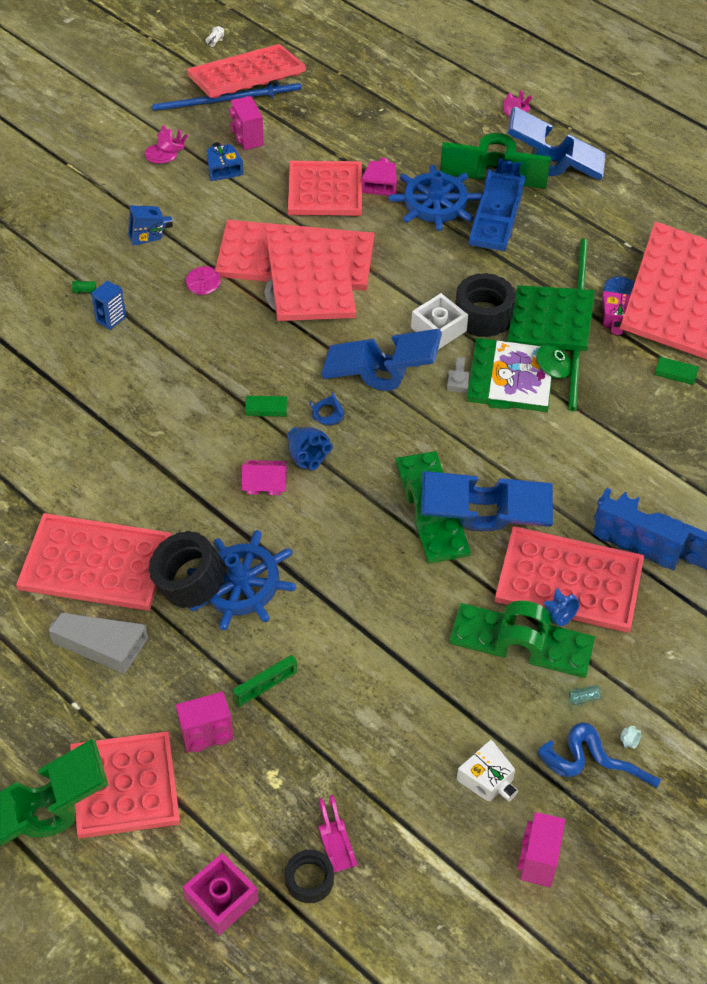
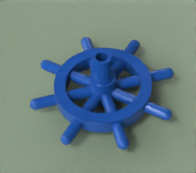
M430 165V173L421 174L413 179L404 173L401 174L400 180L407 184L405 194H391L388 197L391 202H405L410 212L403 217L404 222L408 223L417 217L424 221L435 222L436 230L441 231L443 229L442 222L453 220L458 216L471 222L473 216L464 210L467 201L481 200L483 194L467 193V189L462 183L468 178L467 173H462L455 178L437 171L435 165ZM418 190L419 192H421V193H423V194H414V193Z
M259 530L253 532L249 544H236L226 548L219 538H216L213 542L218 554L229 569L224 577V582L226 583L220 587L219 592L211 600L203 605L189 609L196 611L210 603L216 610L224 613L219 624V628L222 631L228 629L232 616L246 615L255 611L262 622H268L270 616L264 606L274 597L277 589L291 592L296 589V584L293 582L279 581L280 576L277 567L278 563L292 555V550L286 548L272 556L266 549L258 546L262 536ZM253 558L262 561L250 569ZM189 568L187 570L188 576L193 574L197 568ZM268 569L267 579L255 577ZM252 586L262 587V589L255 594ZM232 590L229 600L220 598V596ZM244 593L247 599L238 601L240 594Z

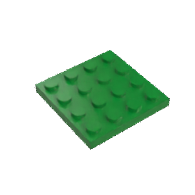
M517 285L508 342L538 346L551 344L562 350L587 351L595 290Z

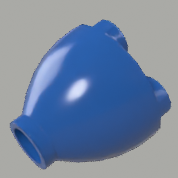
M295 427L287 435L290 456L303 469L316 470L333 448V444L326 433L313 427Z

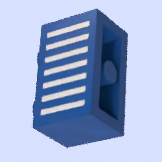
M107 280L91 293L96 322L111 330L126 318L123 291L120 286Z

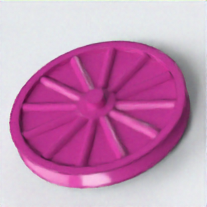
M155 144L145 150V157L150 162L166 163L177 157V151H164Z
M208 266L195 268L186 277L187 288L192 293L199 295L215 291L221 282L220 274L215 272L214 268Z

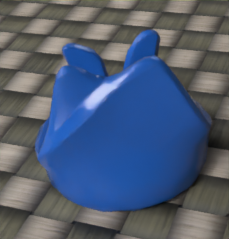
M333 392L331 393L332 396L319 401L315 406H313L312 401H309L313 410L312 418L323 425L332 426L341 422L344 418V410ZM332 405L335 410L331 416L322 417L319 415L321 407Z
M557 588L553 601L544 602L545 608L552 616L551 623L557 626H565L573 619L579 609V599L574 594L567 597Z

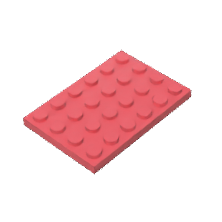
M277 44L187 68L186 70L187 75L210 98H218L221 94L235 93L243 88L250 89L254 85L268 84L272 80H283L290 75H300L301 72L306 71V67L303 62L282 45Z
M342 231L267 234L277 321L356 318V308Z
M43 513L17 581V590L150 611L157 587L150 578L148 571L149 561L154 550L172 533Z
M513 526L494 602L508 605L511 602L523 600L537 603L545 608L544 602L553 601L555 590L559 588L565 596L568 597L574 594L579 599V609L572 620L630 633L644 555Z

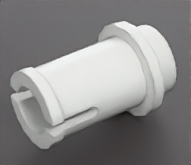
M220 26L214 27L212 33L206 38V43L208 44L212 40L209 46L214 47L218 40L224 37V29Z

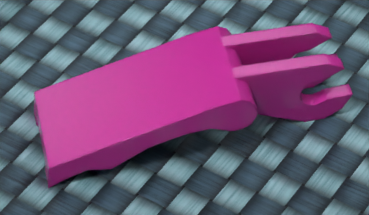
M329 795V803L335 821L329 823L323 798H318L324 824L318 826L327 857L334 867V872L358 866L345 829L344 821L339 819L333 795Z

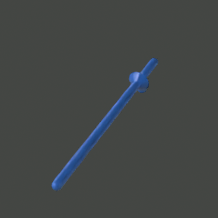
M270 82L267 88L221 94L218 98L205 96L153 104L151 108L153 111L235 100L248 96L269 95L274 99L273 94L301 90V83L281 86L279 82H276L274 87H272Z

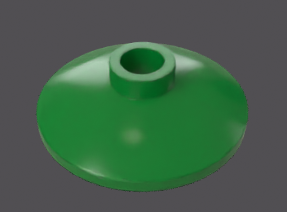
M545 344L537 350V362L546 374L557 379L569 376L572 363L562 349L551 344Z

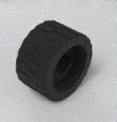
M478 273L463 279L457 287L455 305L468 314L466 332L479 337H491L505 332L510 327L511 319L513 318L516 293L509 281L495 274ZM487 302L495 305L496 307L483 308L476 306L473 303Z
M178 532L167 537L154 550L149 561L148 571L151 580L171 604L177 605L180 608H194L211 600L219 592L226 576V567L223 559L208 539L198 532ZM201 558L200 565L193 574L185 579L173 581L181 566L191 560Z

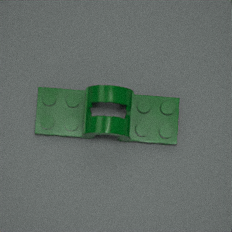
M491 133L480 139L479 147L443 142L440 171L457 177L462 173H467L468 178L484 180L487 168L492 166L498 167L499 159L505 162H520L521 175L526 178L525 186L546 189L551 157L516 152L517 143H515L513 138L502 133ZM491 144L506 146L505 153L487 151Z
M437 451L395 458L409 504H415L414 523L427 564L470 556L471 551L460 519L421 515L422 472L444 473Z
M530 601L511 602L506 605L504 613L460 603L449 644L506 658L510 645H521L530 651L528 664L586 678L595 636L550 625L552 616L548 610ZM516 615L528 616L539 621L537 631L525 626L515 625Z
M90 739L38 769L40 775L50 779V782L38 788H29L15 782L0 791V846L22 834L33 838H43L66 830L75 821L76 810L74 805L109 785L96 741ZM49 806V812L56 816L41 821L38 820V816H33V813H36V809Z

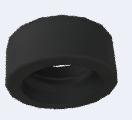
M303 850L296 853L288 861L285 868V883L289 894L303 903H316L326 898L334 885V867L330 859L325 854L316 850ZM305 864L318 865L325 873V880L318 888H301L294 879L296 870Z

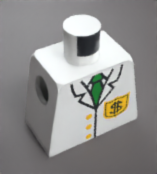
M492 740L458 768L457 781L486 801H491L500 794L510 802L518 793V790L511 784L515 769Z

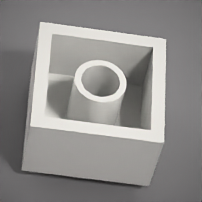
M440 293L412 311L411 328L415 332L440 329L442 336L439 350L467 331L468 314Z

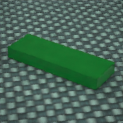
M290 655L232 689L233 702L237 707H241L296 674V658Z

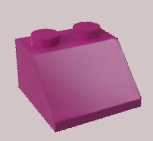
M245 460L242 464V490L247 491V494L253 495L260 494V491H268L269 495H281V492L286 491L288 461Z

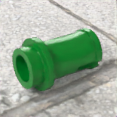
M78 279L72 281V293H76V295H79V293H92L97 289L96 281H79Z

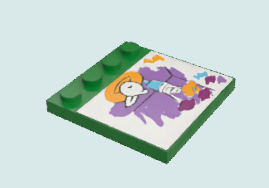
M476 338L467 402L488 405L490 402L510 404V408L548 412L552 377L546 374L537 362L536 353L541 346Z

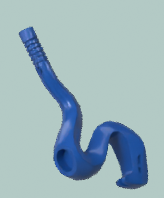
M585 722L575 724L567 736L568 746L574 758V763L566 761L552 749L553 741L545 743L537 752L540 759L553 772L564 777H574L583 770L585 758L581 743L586 741L595 760L602 766L609 769L623 770L655 788L658 787L661 781L658 777L645 772L629 762L609 757L604 752L599 733L595 727Z

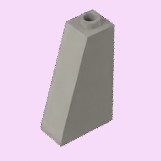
M61 613L57 620L51 623L49 628L52 643L123 674L126 673L148 639L147 629L143 624Z

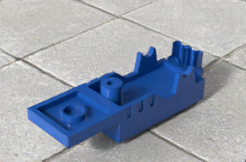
M499 159L498 168L494 172L488 170L485 190L480 200L468 245L506 252L525 186L526 178L521 175L520 162H505Z
M606 488L597 502L598 508L594 515V521L596 522L593 531L594 536L617 545L621 549L644 555V559L651 560L673 571L680 559L707 570V532L687 523H682V521L673 519L666 514H646L637 510L640 498L631 499L627 496L628 492L626 491L615 501L609 496L611 489Z

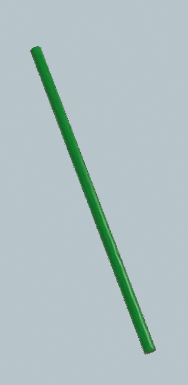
M585 238L580 240L577 289H585L588 240ZM572 350L568 410L571 412L577 410L580 351Z

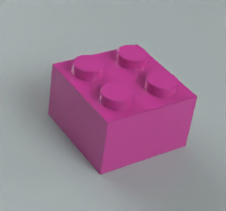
M248 96L231 100L229 113L232 122L230 123L232 133L236 134L237 143L241 144L243 150L264 146L263 117L253 98Z
M223 691L175 704L179 729L186 753L192 751L199 752L206 747L224 745L230 740H234L231 714Z
M535 812L533 821H527L517 870L522 871L520 880L551 888L558 864L566 819Z
M223 853L182 887L185 900L218 936L258 902L257 888Z

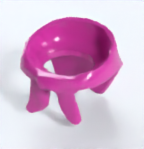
M522 90L519 91L518 98L508 93L507 97L503 100L504 113L510 117L513 107L528 113L530 110L529 102L533 97L530 95L524 101Z
M162 125L160 132L157 134V146L168 152L180 151L185 147L184 142L188 134L182 137L181 130L178 129L176 139L172 138V130L166 129V126Z

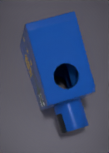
M216 142L212 144L211 148L207 149L211 182L244 175L243 160L232 145H221V143Z
M130 206L128 235L133 246L160 240L163 228L173 227L172 217H163L160 208L157 206Z

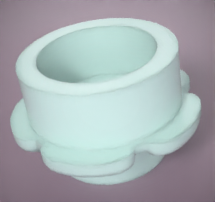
M635 726L624 728L620 738L624 748L630 747L635 749L639 744L641 731L636 729Z

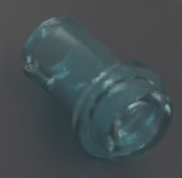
M597 684L582 689L573 688V691L569 692L572 705L582 706L585 702L599 700L602 697L600 687Z

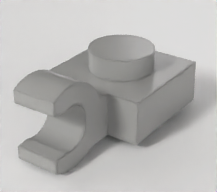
M457 357L456 371L449 370L447 391L467 393L470 372H464L465 358Z

